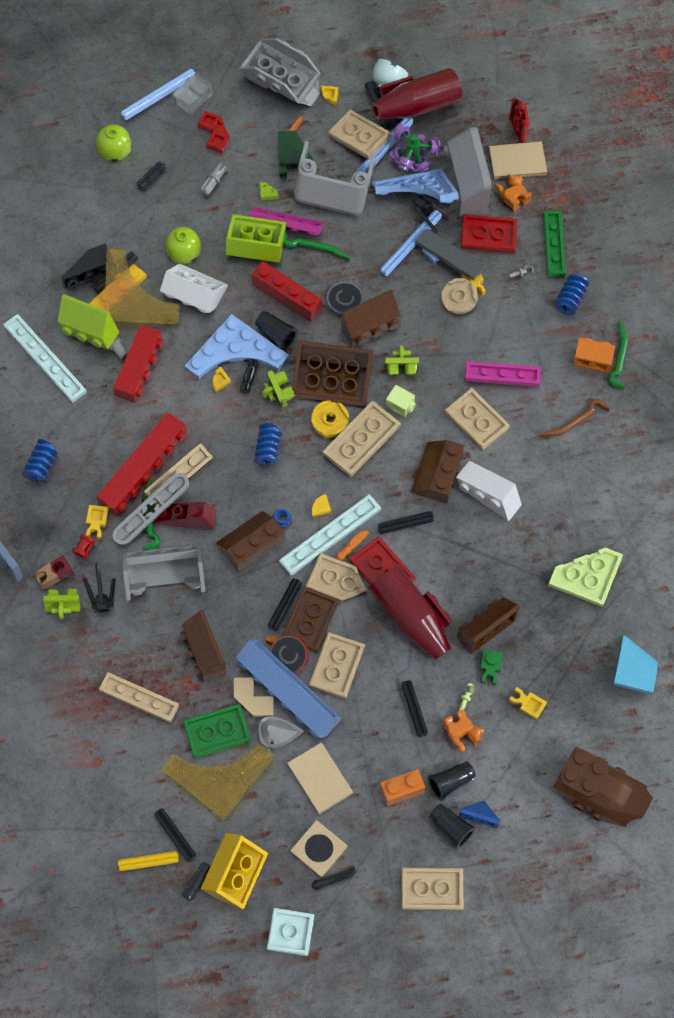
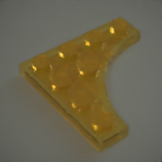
M107 248L105 310L109 311L113 321L178 324L179 304L159 300L147 293L135 281L129 270L126 250L123 248Z
M258 744L250 753L235 763L203 767L187 762L174 754L162 768V771L225 821L273 761L275 755L261 744Z

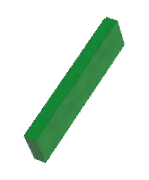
M544 211L543 223L547 278L565 277L562 211Z

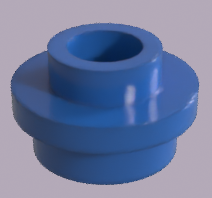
M278 509L272 515L281 528L288 526L291 522V514L286 509ZM279 517H284L285 520H284V521H279L278 518H279Z

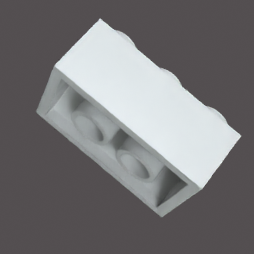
M179 263L166 271L160 292L165 293V296L181 300L185 305L195 306L203 313H209L217 307L228 284Z

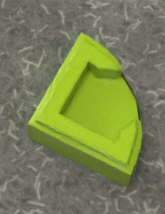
M259 182L261 201L279 199L276 189L266 182Z

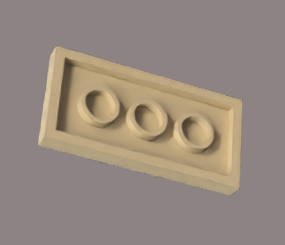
M372 400L323 451V455L349 477H352L397 431L401 423Z

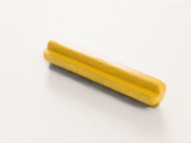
M171 851L119 859L118 868L119 871L177 863L179 862L178 852Z

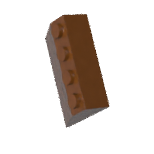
M299 340L292 389L295 397L366 406L374 350Z

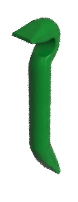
M285 229L283 244L286 247L293 248L300 245L327 251L350 262V257L333 245L302 238L288 241Z
M619 320L620 345L615 370L608 375V382L612 386L624 390L625 385L614 379V377L619 376L622 372L628 343L622 321Z
M152 478L149 479L145 490L151 486ZM144 493L142 495V503L148 499ZM150 505L147 506L148 511L144 514V517L147 513L151 512ZM152 522L146 527V534L155 541L143 547V550L155 549L160 544V537L154 532Z

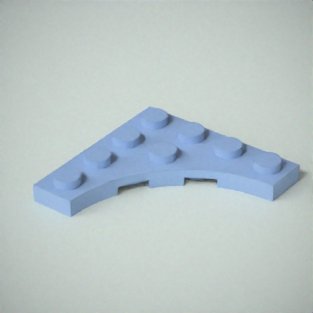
M442 169L372 181V188L379 195H385L389 192H417V194L433 196L443 203H451L453 200L458 199L457 190Z
M231 314L185 365V370L200 379L220 363L244 361V359L252 358L258 360V363L279 371L288 361L289 355Z

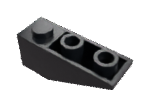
M106 243L89 249L61 277L64 289L74 287L84 281H91L97 276L104 275L114 266L113 258Z

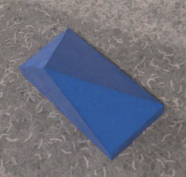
M485 801L460 809L459 817L496 829L499 826L500 819Z

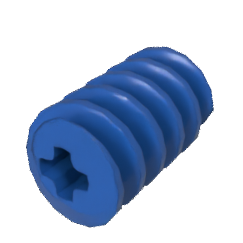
M570 274L558 298L555 300L556 308L565 315H574V310L578 309L577 304L581 303V298L584 297V293L590 285L589 280L579 274Z
M262 423L259 425L260 430L258 432L259 437L257 438L258 444L256 445L254 462L260 465L276 464L278 459L275 457L279 456V452L276 450L280 449V445L277 443L281 442V438L278 436L282 435V431L275 424Z
M38 439V444L35 445L34 451H32L31 457H29L28 463L24 467L25 470L22 471V475L32 481H45L46 478L42 473H49L45 467H52L48 460L54 461L55 457L51 454L57 455L58 451L50 442Z

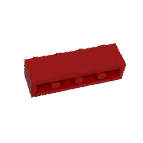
M262 261L251 274L253 286L306 320L312 322L322 310V299L267 263Z
M140 325L113 386L114 396L136 403L138 397H141L144 389L143 384L150 377L149 370L151 365H155L157 351L162 349L164 343L161 331Z

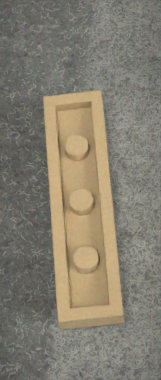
M200 443L143 493L149 498L176 473H182L189 479L209 462L213 456Z
M107 672L99 688V692L168 723L172 722L179 708L178 703Z

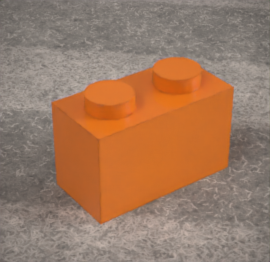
M579 338L573 365L609 373L616 345H611L609 342L593 341L590 338Z
M419 769L380 782V791L386 807L420 796L425 793L426 788Z

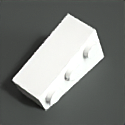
M471 461L466 464L456 477L459 488L463 492L470 494L508 522L522 505L516 484Z

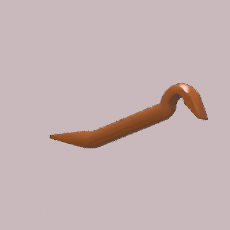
M594 399L589 403L587 410L563 426L541 433L540 437H551L566 433L593 415L595 412L594 406H599L609 412L610 408L604 401Z

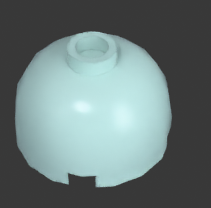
M378 59L373 69V78L380 90L382 85L406 78L409 74L398 65L396 67L390 65L391 62L385 59Z

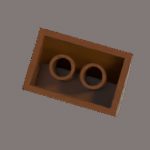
M392 290L342 312L341 330L351 347L362 345L372 337L377 338L383 332L394 330L400 325L401 314Z
M449 440L427 442L411 493L447 504L463 457L465 445Z
M261 511L217 541L216 545L239 573L284 542L285 532L273 517Z
M505 597L493 600L488 605V609L484 612L480 610L473 616L471 622H464L458 628L457 638L471 655L517 621L520 610L518 604Z
M200 610L182 624L183 631L180 634L183 642H188L190 649H187L190 659H195L197 666L194 669L198 678L202 677L205 683L225 675L226 669L224 659L203 610Z

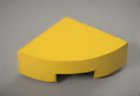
M321 85L323 98L328 103L337 105L339 87Z
M221 366L215 371L213 376L214 391L217 392L231 384L230 378Z
M326 494L321 495L315 500L312 506V518L331 513Z

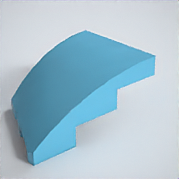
M623 635L613 685L652 695L658 662Z

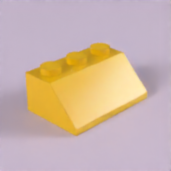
M225 833L201 889L214 898L244 909L268 853L242 835Z

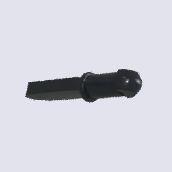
M352 867L335 873L332 876L329 875L328 877L314 880L312 888L319 890L321 887L333 885L335 882L352 877L356 870Z

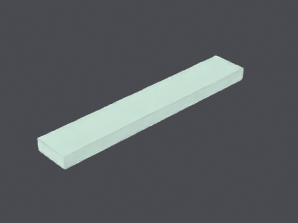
M18 314L3 324L8 333L71 403H74L87 393L82 384Z
M370 494L282 557L279 563L290 576L294 575L316 559L320 553H324L380 512L381 507Z

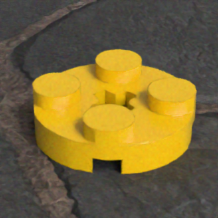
M323 401L313 410L312 427L325 439L337 437L348 426L349 414L341 403ZM327 416L335 418L331 423L326 421Z

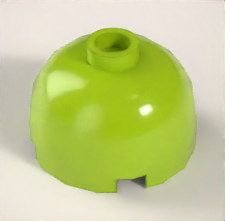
M110 124L98 132L96 147L102 158L108 161H112L111 159H117L118 161L127 157L131 151V138L125 128L116 124Z
M184 226L171 230L165 240L167 256L175 263L188 264L192 262L201 252V242L197 233L191 228Z

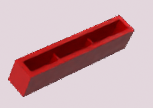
M167 413L96 496L98 504L108 507L109 511L115 516L119 512H123L128 505V501L138 495L139 488L143 484L148 483L155 469L158 470L162 466L166 456H170L174 452L177 443L185 439L187 435L186 424L170 413Z

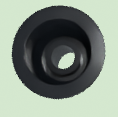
M265 311L261 312L255 321V325L275 341L282 350L287 349L298 335L296 327Z
M466 761L439 773L429 775L428 781L435 796L442 801L451 793L469 784L470 781L476 778L472 765Z
M442 803L436 806L429 815V819L435 823V826L443 832L456 849L461 848L476 830V827L464 821Z

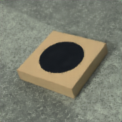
M316 820L291 849L290 853L320 878H323L348 848V845Z

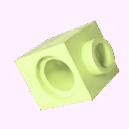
M395 385L386 399L385 407L405 418L408 412L412 413L416 406V403H414L415 395Z

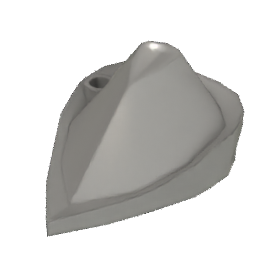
M274 716L263 718L260 721L258 731L262 745L269 749L283 747L304 732L298 726Z

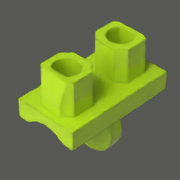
M400 345L399 350H392V356H399L400 358H385L388 375H398V365H405L406 375L416 374L419 357L404 358V356H411V350H404V345Z
M273 370L267 372L273 386H270L269 383L264 384L263 397L270 398V401H275L274 395L277 394L282 406H287V401L295 397L291 386L283 389L280 387V385L289 382L286 373L280 371L274 374Z
M68 589L66 595H59L57 590H48L47 596H43L45 613H59V619H64V613L81 611L80 599L76 589Z

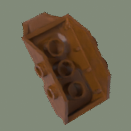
M578 747L574 748L554 785V788L576 810L586 811L596 821L602 820L606 823L626 827L628 822L643 818L653 800V797L647 790V785L627 775L625 770L619 767H612L608 764L607 760L596 757Z

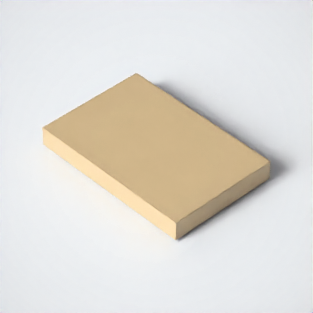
M350 109L328 131V136L369 160L391 138V132Z
M542 141L489 146L494 180L508 179V174L521 177L547 175Z
M470 388L444 410V413L482 451L510 429V425L473 388Z
M328 632L309 682V687L346 700L365 644Z
M322 743L287 763L319 815L353 795L352 789Z
M401 868V910L463 911V868Z

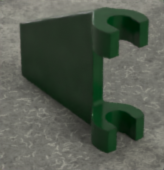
M278 131L280 178H287V165L300 163L304 144L296 131ZM308 152L307 159L313 160L312 156Z

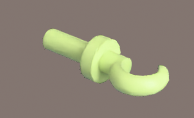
M472 683L467 684V686H470V691L465 692V695L461 696L462 703L459 711L465 709L467 702L471 700L469 696L474 692V685Z

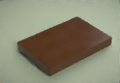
M303 586L282 636L294 635L299 637L306 643L310 651L318 653L340 600Z

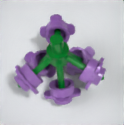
M398 124L391 138L393 140L397 139L399 142L408 141V144L405 148L395 147L394 151L389 153L390 158L398 165L401 171L408 172L410 169L413 172H424L428 170V165L431 161L424 156H420L419 152L424 150L437 157L441 151L440 140L433 137L426 144L423 134L418 136L412 135L409 138L410 127ZM412 153L417 157L413 161L409 160Z

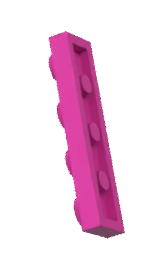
M253 207L250 211V217L286 222V227L293 231L304 230L310 235H317L323 230L324 222Z
M466 361L465 381L539 387L541 367Z

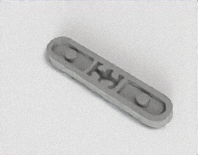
M176 473L171 476L113 531L115 542L119 545H127L189 488L187 476L182 473ZM159 502L154 508L155 513L149 512L144 517V514L148 511L147 506H153Z

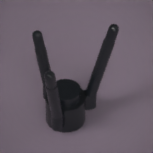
M421 194L414 202L415 211L421 215L434 233L437 234V229L423 212L428 213L430 210H438L433 207L432 202L446 207H450V204L440 202L438 199L432 198L427 194ZM439 211L442 214L441 217H443L446 220L449 219L448 216Z
M96 563L99 594L96 595V599L93 596L87 578H83L92 603V609H95L96 613H105L111 611V607L114 606L115 578L111 580L108 598L107 594H103L99 564Z

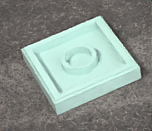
M273 908L267 950L308 957L314 914Z

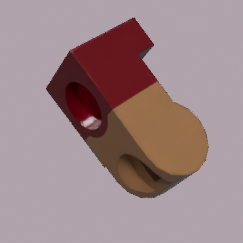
M64 555L36 571L34 577L41 589H48L55 583L67 577L69 579L75 574Z

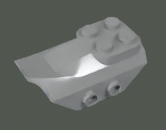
M278 38L261 39L239 68L247 79L263 88H271L274 92H279L298 104L312 106L321 94L318 80L320 72L302 50L295 49L286 41H281Z

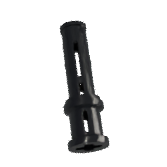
M375 81L367 82L365 89L373 103L380 98V93ZM394 119L379 120L381 123L380 127L386 130L392 129L396 124Z

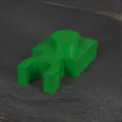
M483 649L480 670L485 671L482 676L481 684H485L486 678L491 677L493 679L492 685L496 686L497 676L495 672L500 673L503 652Z

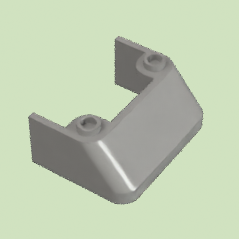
M471 127L446 141V145H443L445 160H452L458 184V199H456V202L460 204L459 218L463 217V214L479 215L488 213L491 195V179L477 127Z
M305 141L294 188L295 200L302 204L348 215H360L365 207L376 157H372L368 173L356 172L352 176L351 183L316 175L317 166L313 160L307 159L309 142Z
M192 544L131 551L123 555V575L127 601L131 600V595L143 594V591L148 586L185 582V585L189 586V588L197 589L201 587V592H205L200 545Z

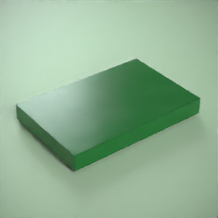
M241 704L183 720L194 759L252 742Z

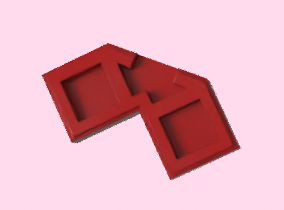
M204 111L197 125L198 128L212 133L206 148L223 154L230 141V136L226 131L221 116Z

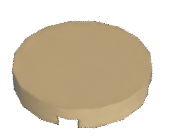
M455 278L449 281L442 290L441 300L449 312L456 315L465 314L475 307L478 301V292L472 282L464 278Z

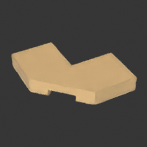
M253 677L234 678V699L254 718L274 716L273 696H254Z

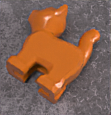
M508 174L506 182L510 186L509 188L504 190L503 186L499 183H496L494 187L498 190L503 202L510 206L513 211H516L520 208L519 200L526 205L530 202L532 194L527 192L522 185L523 178L521 176Z
M462 709L456 713L457 722H453L452 715L445 718L442 722V726L447 731L449 739L459 748L460 752L465 751V746L460 741L461 738L468 735L469 740L477 746L484 733L481 727L473 725L471 720L467 718L465 710Z

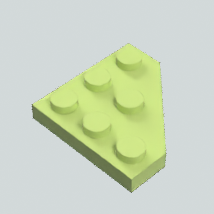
M603 548L593 554H587L574 559L567 564L558 565L554 569L548 586L603 607L623 554Z

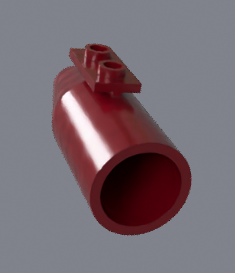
M447 68L414 80L412 76L382 85L380 98L372 103V112L377 120L414 118L458 103L462 99L460 80L453 69Z
M399 564L391 568L368 587L369 591L403 635L433 659L437 660L451 649L443 631L453 622L450 619V615L442 609L437 598L429 591L422 595Z

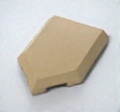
M322 553L319 554L306 584V587L340 601L367 591L356 566Z

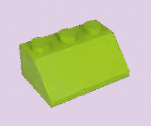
M232 214L226 238V255L280 263L286 222Z
M63 294L58 316V324L61 327V331L67 336H75L82 342L87 341L97 348L102 347L108 350L120 333L109 311Z

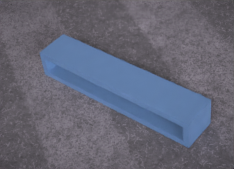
M257 639L249 640L235 657L239 661V665L244 670H249L253 674L255 681L265 685L267 692L273 697H277L285 709L291 710L300 723H305L310 728V733L315 737L323 738L328 736L341 720L326 703Z

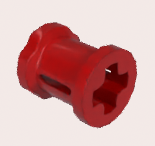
M81 534L79 537L80 541L71 551L77 557L86 560L89 550L92 546H95L96 542L92 538Z

